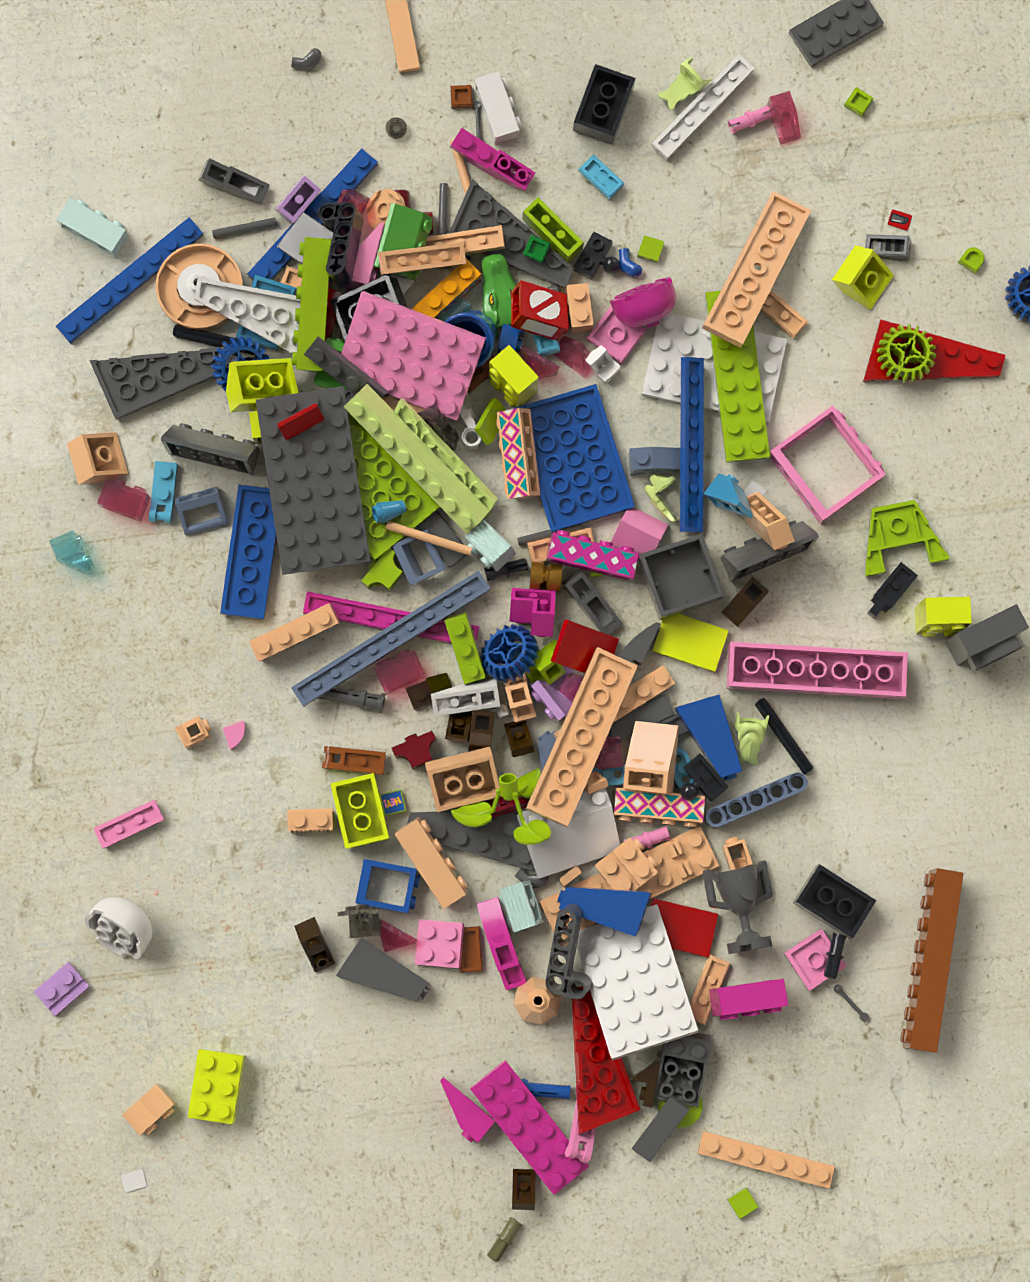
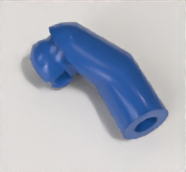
M619 249L621 271L631 277L640 276L642 267L630 260L629 249Z

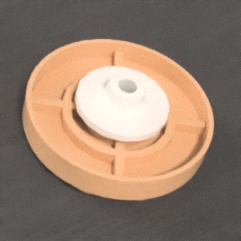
M191 244L177 249L165 259L157 274L156 295L163 312L172 322L189 329L208 331L222 326L230 319L194 300L198 277L244 286L243 279L236 262L225 251L209 244Z

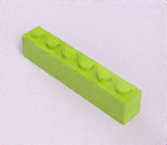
M305 237L304 242H300L299 255L303 256V264H298V277L302 278L301 286H297L296 299L300 300V308H295V321L299 322L298 330H294L293 343H297V352L292 353V365H296V371H323L321 367L306 357L304 353L318 336L325 341L329 281L326 265L331 239Z

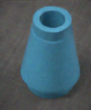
M403 500L377 502L376 505L372 506V514L376 523L381 522L384 524L406 513V506Z

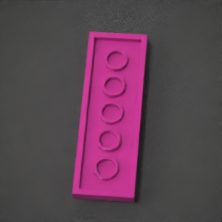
M506 1060L470 1087L476 1098L553 1195L589 1167L587 1163L580 1162L578 1158L571 1159L565 1156V1150L569 1145L568 1138Z

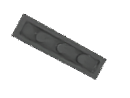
M319 336L304 353L306 357L355 395L366 384L381 398L387 393L384 387Z

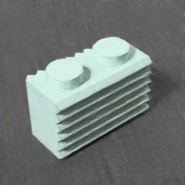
M482 520L478 526H475V529H472L465 536L468 542L467 546L472 547L471 553L474 556L478 553L482 557L480 561L488 569L492 567L496 572L516 555L512 546L485 520Z
M530 880L499 890L501 894L499 901L505 907L507 913L506 922L513 933L544 923Z

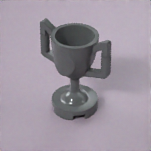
M763 860L753 867L715 873L709 869L703 870L702 874L709 907L730 910L740 918L742 933L738 935L735 942L727 944L728 954L773 946L771 936L761 937L757 932L752 931L749 921V914L754 909V906L773 896L767 862ZM759 873L764 894L758 896ZM713 881L716 882L723 902L716 900Z

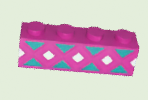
M562 530L551 534L545 561L631 581L634 578L639 553L634 552V548L621 546V549L612 547L613 543L607 541H600V543L592 542V538L579 535L578 538L571 537L569 532Z

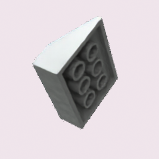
M180 423L179 426L172 425L161 437V442L170 455L250 475L254 473L260 451L254 441L243 439L242 442L234 440L235 437L227 434H222V436L213 435V432L207 429L193 430L192 426Z
M794 520L788 524L795 541L789 543L786 548L774 550L762 538L757 540L754 537L745 541L744 546L740 548L732 546L724 550L725 554L720 559L730 581L733 582L811 549L819 538L818 533L805 522L797 523Z

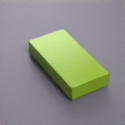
M497 398L490 400L474 428L486 445L492 444L499 431L496 424L497 412L506 411Z

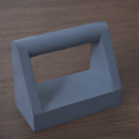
M218 487L175 498V505L185 535L227 524ZM217 503L221 517L187 526L183 511Z
M412 537L406 538L392 546L410 585L420 583L446 570L436 546L424 541L436 569L423 574L409 546L410 543L418 540Z

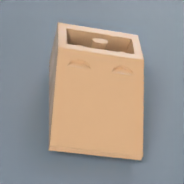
M635 721L625 765L623 789L664 794L673 792L679 732L678 725Z

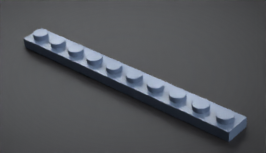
M479 571L475 572L297 683L291 689L302 706H307L490 591V587Z

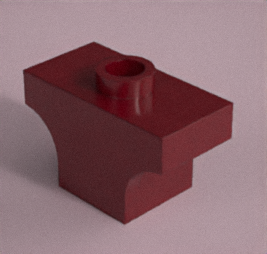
M433 731L417 736L415 733L404 738V743L391 748L395 758L403 757L407 759L413 770L425 765V762L433 761L429 750L431 744L436 741Z

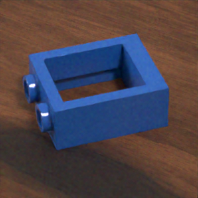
M364 859L355 903L409 914V910H414L416 897L412 895L414 887L418 888L420 874H417V869ZM372 867L410 874L404 906L366 899Z

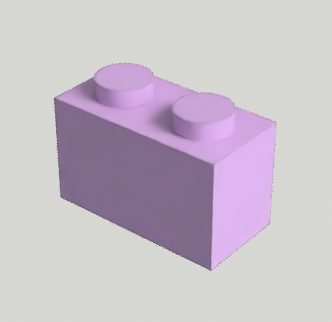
M304 175L296 182L274 210L292 224L318 195L321 189Z

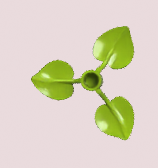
M539 768L519 778L512 773L501 775L499 777L500 788L496 789L492 808L488 803L481 801L451 810L453 817L459 823L469 827L483 826L491 822V814L495 812L501 795L507 801H515L523 825L514 830V839L518 843L534 845L547 841L551 837L550 827L545 822L532 820L528 824L526 823L518 800L520 796L524 798L531 797L541 775Z

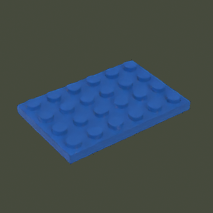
M596 384L513 408H525L531 411L540 499L551 532L635 508Z

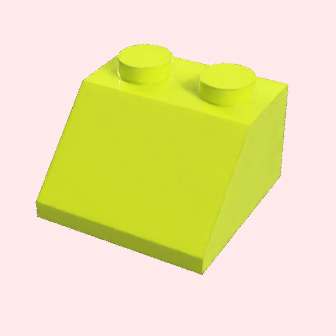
M855 245L832 278V281L844 294L871 310L894 274L874 250Z

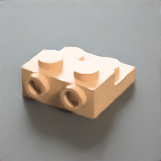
M630 837L594 865L612 889L636 890L658 873L656 870L658 865L651 856L646 858L641 852L644 849L642 844L636 838L632 840Z

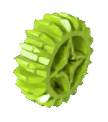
M907 324L905 330L902 325H899L897 330L892 327L889 330L890 334L885 333L883 335L884 340L879 342L881 348L877 349V353L881 356L877 360L878 362H884L880 368L881 370L888 368L887 376H890L891 373L895 374L894 381H897L899 376L902 377L903 383L907 381L908 377L911 382H914L916 377L922 379L924 377L923 373L928 374L930 372L929 367H933L935 364L931 359L936 358V353L931 351L935 350L936 346L929 345L933 340L932 337L925 338L927 334L925 330L919 333V326H916L914 330H911V324ZM901 338L909 339L906 344L897 343L896 345L892 343ZM915 342L921 347L923 356L921 352L916 350ZM908 346H910V348H909V350H908V351H909V353H908L909 356L906 357V359L903 361V359H904V357H905V356H904V354H905L904 351L907 350ZM890 351L898 358V365L892 360ZM917 362L921 364L912 369L904 368L907 363L915 364Z

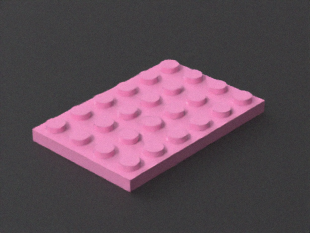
M362 291L341 354L387 390L386 394L399 399L403 398L409 403L457 421L486 338Z

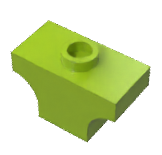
M389 548L379 559L373 560L368 566L370 571L361 580L362 585L367 589L373 586H382L390 592L401 579L403 571L394 564L396 557L394 550Z
M555 639L536 652L539 657L533 660L536 666L529 667L530 673L525 672L526 677L532 684L536 681H545L550 685L567 673L562 665L551 662L557 643Z

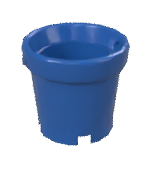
M481 311L461 312L449 317L445 321L446 323L486 338L477 367L482 366L492 356L495 345L496 327L493 320L482 314L483 312Z

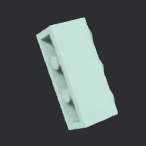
M69 198L56 219L59 226L115 258L128 238L125 230L126 227L116 220L114 222L106 219L107 216L99 210L94 212L88 209L89 206L79 199L74 201Z

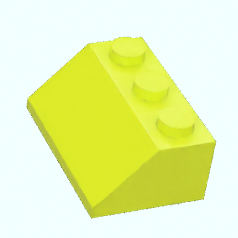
M291 358L238 361L229 364L226 395L230 412L254 411L253 408L257 407L255 399L298 393Z

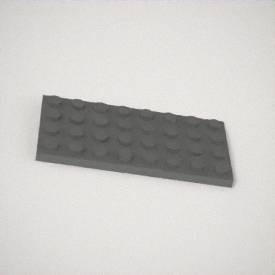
M344 387L255 399L282 575L371 562L348 412L344 408L346 405ZM314 403L317 404L324 420L286 440L279 430L277 423Z

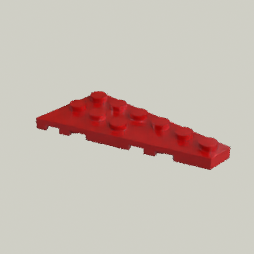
M880 319L863 382L894 380L895 374L886 375L888 368L881 370L880 367L884 362H878L877 359L881 355L877 353V349L881 348L879 342L884 340L883 335L885 333L890 334L889 330L892 327L897 330L899 324ZM931 333L925 335V338L932 337L933 339L929 345L936 346L935 350L931 351L936 353V358L931 359L935 364L933 367H929L930 372L928 374L923 373L924 377L922 379L916 377V380L958 379L963 377L992 378L1000 376L1006 355ZM901 338L892 343L896 345L897 343L906 344L909 339ZM915 342L916 350L921 352L923 356L921 347ZM908 346L907 350L904 351V352H905V354H904L905 357H904L903 361L906 359V357L909 356V355H908V353H909L908 350H909L910 346ZM890 351L892 360L898 365V358ZM917 362L915 364L907 363L904 368L912 369L921 364Z
M583 985L577 987L580 990H584ZM590 990L583 998H572L579 1134L640 1110L622 1058L613 1061L611 1059Z

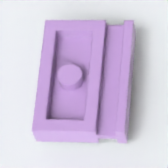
M67 962L39 986L34 993L53 1015L57 1016L84 993L90 985L87 984L74 966Z

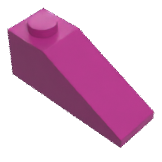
M443 1077L440 1082L458 1124L463 1130L461 1135L471 1143L473 1140L479 1142L494 1124L495 1120Z

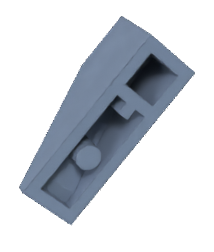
M641 447L629 449L630 475L680 471V448Z

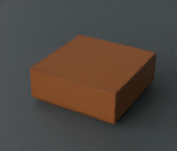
M472 85L450 86L451 109L473 108Z

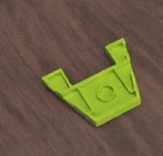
M915 500L871 509L865 577L886 572L881 554L882 550L924 542L929 564L950 559Z

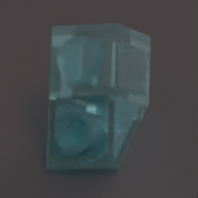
M74 530L49 540L54 555L61 565L87 575L93 574L91 567H94L90 555H85L83 547H86L81 534L77 536Z

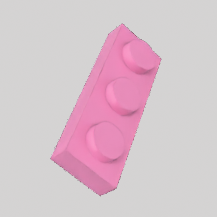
M152 800L93 829L102 848L105 849L164 821V818L156 800Z

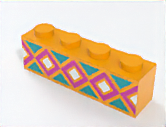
M466 259V264L459 265L419 301L412 310L440 320L481 282V273Z

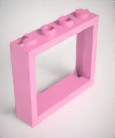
M831 406L770 451L772 462L820 524L870 489L886 475L884 473L885 470L881 466L882 464L878 460L875 461L871 456L872 452L867 444H862L857 438L859 435L855 428L847 425L844 421V414L840 413L838 409L836 410L834 406ZM829 419L873 477L826 511L783 452Z

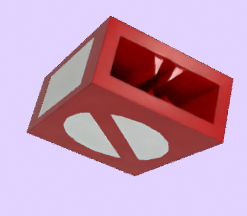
M520 280L511 291V327L556 341L563 334L567 333L569 329L567 294Z

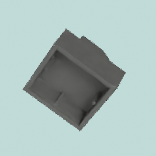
M702 534L639 554L638 561L659 621L722 600L724 597Z
M1015 604L956 633L945 643L957 666L968 661L974 672L1023 648L1025 644L1020 634L1027 630L1029 626L1018 605Z

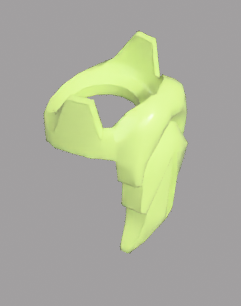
M692 57L680 64L681 73L676 77V81L670 84V88L658 94L660 99L668 102L670 110H673L678 102L684 101L689 95H695L712 81L711 78L708 80L701 79L698 73L690 66V63L693 61Z
M660 474L651 476L649 479L652 484L646 485L644 488L645 493L650 497L651 503L667 520L671 522L679 521L659 494L676 479L674 476L665 477Z
M739 712L736 713L734 725L738 731V741H740V754L738 755L740 763L749 762L753 765H758L757 753L760 752V744L763 743L765 733L767 732L769 715H767L765 720L747 717L740 718Z

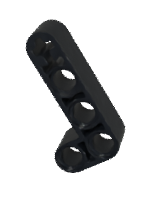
M352 202L328 203L321 206L318 210V217L324 226L333 232L326 271L337 286L343 287L348 285L353 278L364 218Z

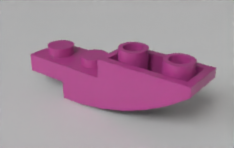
M463 128L459 130L450 145L451 149L467 158L466 161L473 166L522 191L527 189L536 173L499 149L497 151Z
M498 896L477 903L483 928L505 990L525 984L527 980Z

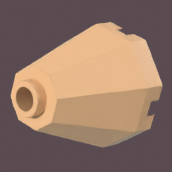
M531 977L525 984L517 987L513 1006L523 1021L542 1025L558 1014L561 995L554 994L546 988V979ZM536 996L542 998L540 1005L534 1003Z

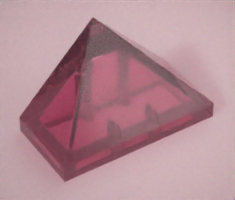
M563 336L558 342L560 352L553 355L585 379L592 371L586 362L591 352L583 343Z
M524 345L521 346V358L539 379L558 374L559 366Z
M376 919L384 952L413 945L417 942V939L384 920Z

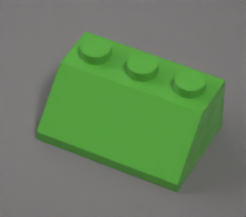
M391 203L378 253L426 247L428 233L432 229V217L423 212ZM377 253L374 266L380 269L379 257ZM420 270L390 275L416 281Z

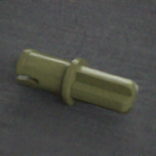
M510 1217L502 1232L497 1234L498 1238L487 1253V1256L493 1261L498 1262L509 1245L512 1246L513 1243L511 1241L520 1227H522V1224Z

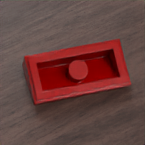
M314 403L277 423V426L284 438L289 440L322 422L324 417L317 404Z

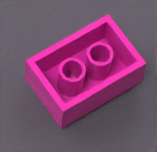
M784 979L708 989L712 1016H719L720 1020L738 1018V1013H741L742 1017L760 1015V1010H763V1013L780 1012L783 1006H788Z

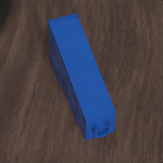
M720 695L674 707L675 712L698 748L721 778L724 777L725 781L738 777L737 773L742 772Z
M566 887L565 891L561 890L557 902L560 903L559 909L561 910L569 904H575L581 908L583 918L626 934L637 936L652 893L635 890Z

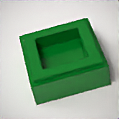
M531 235L523 256L543 264L551 243Z

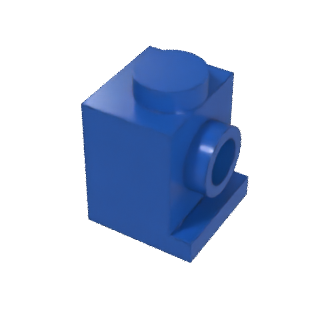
M503 324L497 354L508 345L515 352H520L522 339H519V337H524V331L513 328L511 325Z

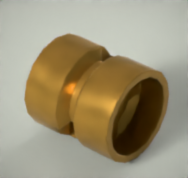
M532 561L529 589L543 590V588H546L547 590L560 593L563 564L550 563L549 566H546L544 562Z

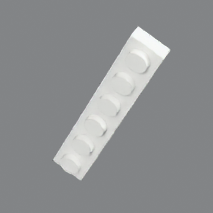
M739 54L661 133L651 146L668 160L754 72L755 68Z

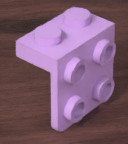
M565 666L563 667L567 673L552 684L548 685L545 681H536L531 685V696L538 704L541 702L546 708L544 710L545 714L551 721L555 719L557 723L566 718L581 684L580 679L573 670Z

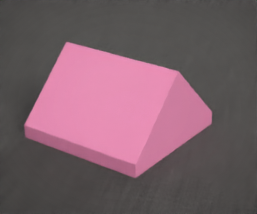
M636 508L627 509L611 543L616 548L621 549V546L634 548V552L642 554L657 549L668 524Z

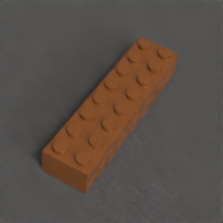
M935 868L929 870V874H925L924 887H927L926 895L922 896L920 903L923 915L922 918L918 919L917 931H920L919 940H916L914 944V953H917L916 962H912L910 970L913 982L912 985L909 984L907 990V998H910L909 1007H905L904 1020H907L906 1029H902L900 1037L903 1048L937 1053L963 872Z

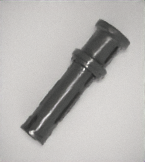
M334 688L318 699L357 705L361 710L368 708L382 713L385 694L377 695L367 693V690L354 692Z

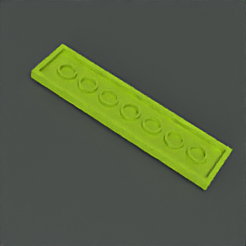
M721 291L705 293L707 315H709ZM754 326L749 331L741 348L710 333L726 463L769 459L770 452Z

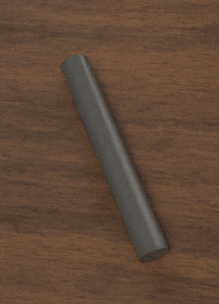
M447 183L439 184L438 235L447 234Z
M274 217L212 230V234L215 239L277 226V222Z
M582 524L561 530L566 532L581 530ZM549 529L518 537L517 541L519 546H522L529 542L549 538L554 532H551Z

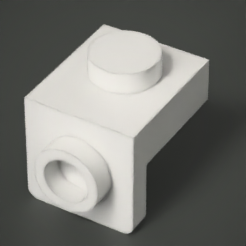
M602 345L593 350L586 359L591 370L605 383H608L621 370V367L611 358Z

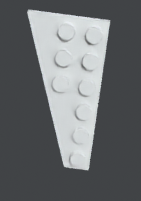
M198 277L194 300L288 352H297V343H293L294 330H298L299 322L295 321V308H300V300L296 299L295 295Z

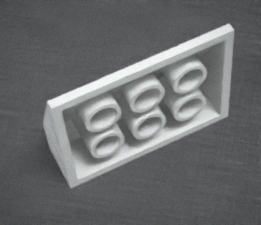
M606 788L591 794L585 791L582 793L567 828L529 810L522 812L527 824L532 820H541L548 824L551 830L549 840L539 844L527 845L538 879L605 857L620 845L612 805ZM518 814L517 819L519 821L520 826H523Z

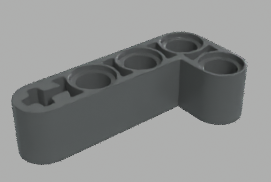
M569 904L557 915L545 985L554 994L580 999L591 989L592 980L587 974L573 971L582 911L579 906ZM562 934H566L570 942L564 941ZM558 955L563 956L566 960V963L560 962L558 959ZM554 976L559 977L562 981V984L556 983L554 980ZM575 982L581 983L584 990L578 989Z

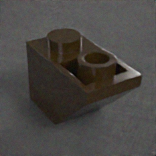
M752 577L721 613L738 627L765 598L769 590Z
M472 711L468 752L486 747L491 749L494 712Z
M315 917L294 926L299 941L315 973L336 964Z

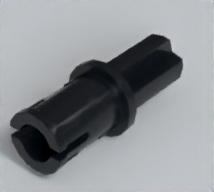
M526 558L507 562L497 572L492 567L489 569L484 568L487 581L505 576L509 578V575L529 569Z
M832 933L829 952H826L828 957L824 970L825 977L830 979L837 978L840 961L844 959L842 953L847 936Z

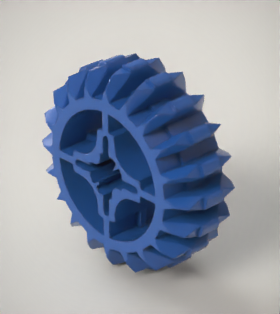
M1029 266L1028 271L1023 267L1020 269V273L1015 272L1013 278L1008 280L1010 286L1005 288V291L1009 293L1005 296V300L1011 301L1007 305L1008 308L1014 307L1015 309L1012 314H1021L1019 320L1027 317L1028 323H1030V308L1023 302H1027L1030 305ZM1029 280L1028 288L1018 292L1020 283Z
M239 336L237 342L234 338H230V345L223 342L222 344L225 347L223 350L216 348L219 356H212V359L217 362L211 365V368L216 370L212 375L214 378H218L216 383L222 385V389L226 391L228 379L226 375H228L229 364H226L231 355V362L268 360L269 356L264 354L266 350L264 347H259V342H252V339L249 337L244 340L242 336ZM240 350L251 351L255 357L244 358Z
M512 624L510 628L504 625L503 630L496 628L497 633L494 635L490 634V639L484 640L486 646L481 648L483 654L480 656L483 668L487 673L494 677L495 680H502L506 683L509 679L515 682L517 676L523 678V673L525 672L530 673L529 667L536 666L533 660L539 658L536 653L539 651L536 638L523 626L517 627V625Z

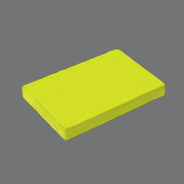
M678 614L662 620L652 652L715 673L729 630Z

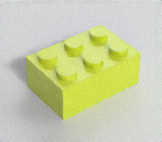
M510 345L489 362V378L491 379L489 383L496 391L499 389L505 395L503 397L504 400L511 407L513 405L515 407L523 406L537 393L539 377Z
M927 597L914 608L916 634H922V637H934L938 633H944L945 637H953L972 623L970 597Z
M374 773L330 783L346 850L390 840Z
M198 1049L187 1118L227 1124L235 1123L246 1055Z

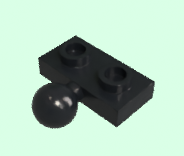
M593 231L573 266L574 271L591 280L594 278L600 265H603L607 273H616L620 268V261L613 256L606 258L613 241Z
M701 753L697 754L682 767L693 780V783H686L680 789L682 798L687 801L695 799L698 795V789H700L707 799L713 802L729 788Z

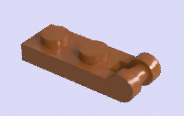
M324 746L325 761L322 762V769L384 775L386 752ZM334 755H341L340 763L334 762Z

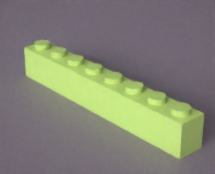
M368 384L344 406L466 534L478 525L490 511Z

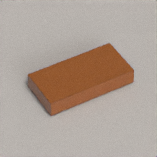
M464 927L460 973L483 971L480 927Z

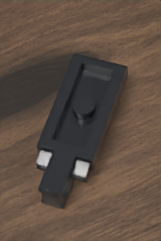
M900 562L873 595L870 601L874 605L867 614L874 619L881 610L885 613L890 610L918 575Z

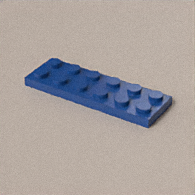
M238 485L220 610L221 615L265 620L276 542V530L269 488Z

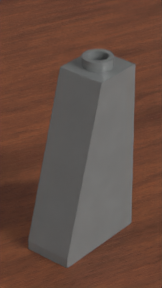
M360 938L336 974L341 979L413 1001H417L419 998L423 1000L430 990L427 987L429 982L363 938Z

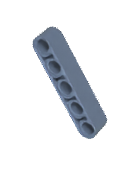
M792 773L715 806L705 814V823L710 828H719L805 790L808 784L807 778L802 773ZM797 777L801 780L802 786L800 789L792 787V778ZM772 786H778L781 789L782 794L779 798L772 796ZM752 795L760 796L762 801L760 806L751 804L750 798ZM736 803L740 805L741 813L739 815L731 813V804ZM712 812L720 814V823L714 824L710 821L709 817Z

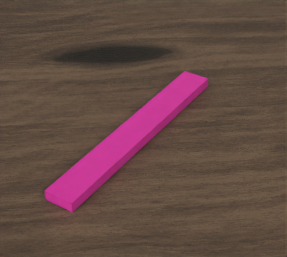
M308 591L303 608V614H307L331 603L341 622L381 630L386 629L411 613ZM445 619L417 636L452 644ZM471 625L477 642L479 626Z

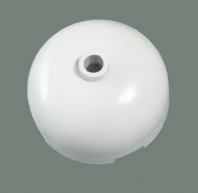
M122 897L104 898L96 903L85 917L87 929L92 928L97 935L95 940L107 950L122 958L129 955L133 956L134 960L139 959L152 940L153 928L149 917L137 904ZM116 933L117 939L113 941L111 938Z

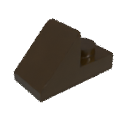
M447 673L427 677L425 681L405 689L415 710L432 703L431 694L452 688Z
M472 711L449 715L445 739L468 742Z
M514 721L504 724L512 757L524 756L535 752L526 721L515 723Z
M654 1061L629 1078L630 1080L646 1083L645 1087L641 1086L639 1100H642L643 1106L652 1107L661 1062Z
M513 1169L512 1210H535L534 1169Z

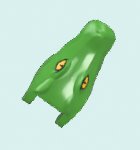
M492 254L482 260L484 276L482 309L483 314L493 320L496 327V337H498L497 327L503 326V324H511V291L515 288L516 284L509 272L505 257L501 254Z

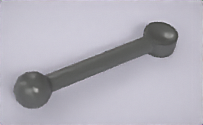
M474 101L476 137L483 141L479 113L481 103Z
M835 985L834 991L839 993L860 1015V1020L868 1021L869 1015L863 1013L844 993L841 985Z

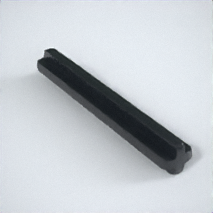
M177 324L173 328L174 337L216 347H224L223 342L230 345V338H233L203 330L189 329ZM240 350L242 353L254 355L251 351Z
M762 698L755 703L756 708L764 719L769 715L768 725L801 772L805 775L812 771L813 765L767 700Z

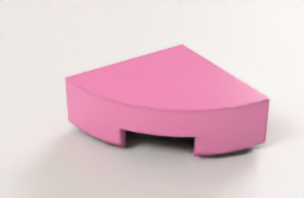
M244 721L223 728L230 750L238 746L244 737Z

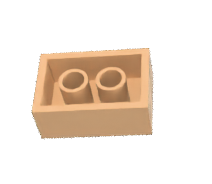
M490 747L425 762L437 812L493 799L496 796V789L500 788Z

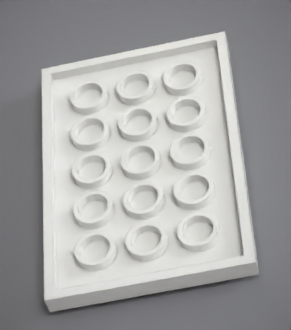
M669 313L666 317L659 320L660 324L656 327L641 396L681 404V357L704 358V409L720 413L710 332L702 329L705 321ZM754 332L765 421L769 423L787 339Z
M658 905L646 909L637 936L626 934L602 924L579 931L578 953L585 974L592 980L590 991L612 1061L699 1032Z

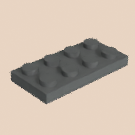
M840 0L790 29L789 35L810 67H813L882 27L884 22L869 0Z

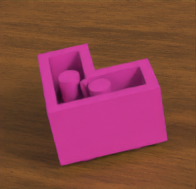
M512 588L509 622H516L518 624L531 623V635L553 637L556 591Z

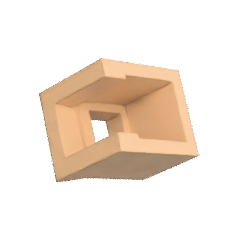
M200 716L175 727L186 749L211 737L209 731L212 729L206 718L202 720ZM197 724L201 733L191 737L187 728Z
M738 836L725 840L726 845L721 847L729 871L753 864L745 839L739 840ZM739 847L742 857L732 860L729 850Z

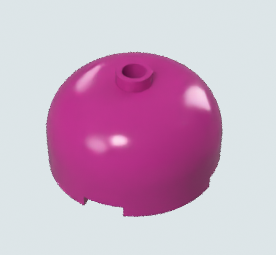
M665 277L655 280V283L642 284L627 290L609 301L616 318L624 325L630 327L647 325V328L660 324L659 320L666 317L673 310L677 296L671 277Z

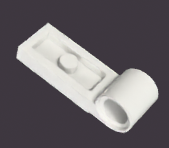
M463 404L459 416L466 428L462 433V444L465 449L475 451L481 446L482 439L474 430L476 427L474 412L470 407L466 409ZM468 435H475L478 440L471 444L466 441V437Z

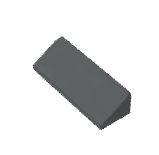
M437 510L417 526L420 531L428 529L432 535L463 544ZM435 545L448 567L455 566L467 556Z

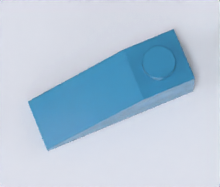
M718 474L703 494L716 507L751 518L753 512L744 490L738 485L739 481L730 474L728 476Z

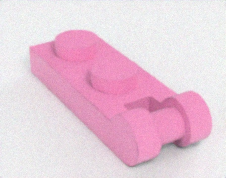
M577 1100L569 1145L565 1150V1156L571 1159L578 1158L580 1162L588 1163L592 1155L596 1128L579 1134ZM579 1143L583 1144L582 1150L578 1149Z

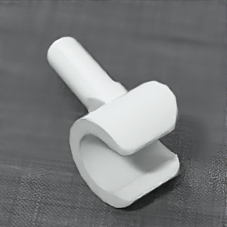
M500 704V707L478 710L497 712L499 719L510 715L508 707Z

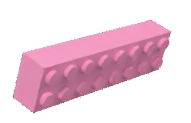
M730 642L727 656L726 689L902 700L906 697L908 652Z

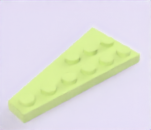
M401 398L394 412L490 510L485 516L487 519L498 498L414 409Z

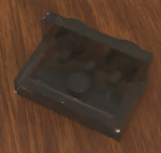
M437 406L417 413L452 451L456 450L459 435L450 426L446 415L441 413Z
M370 904L347 906L345 911L337 912L338 917L349 916L350 938L380 936L381 921L379 919V908L370 909Z

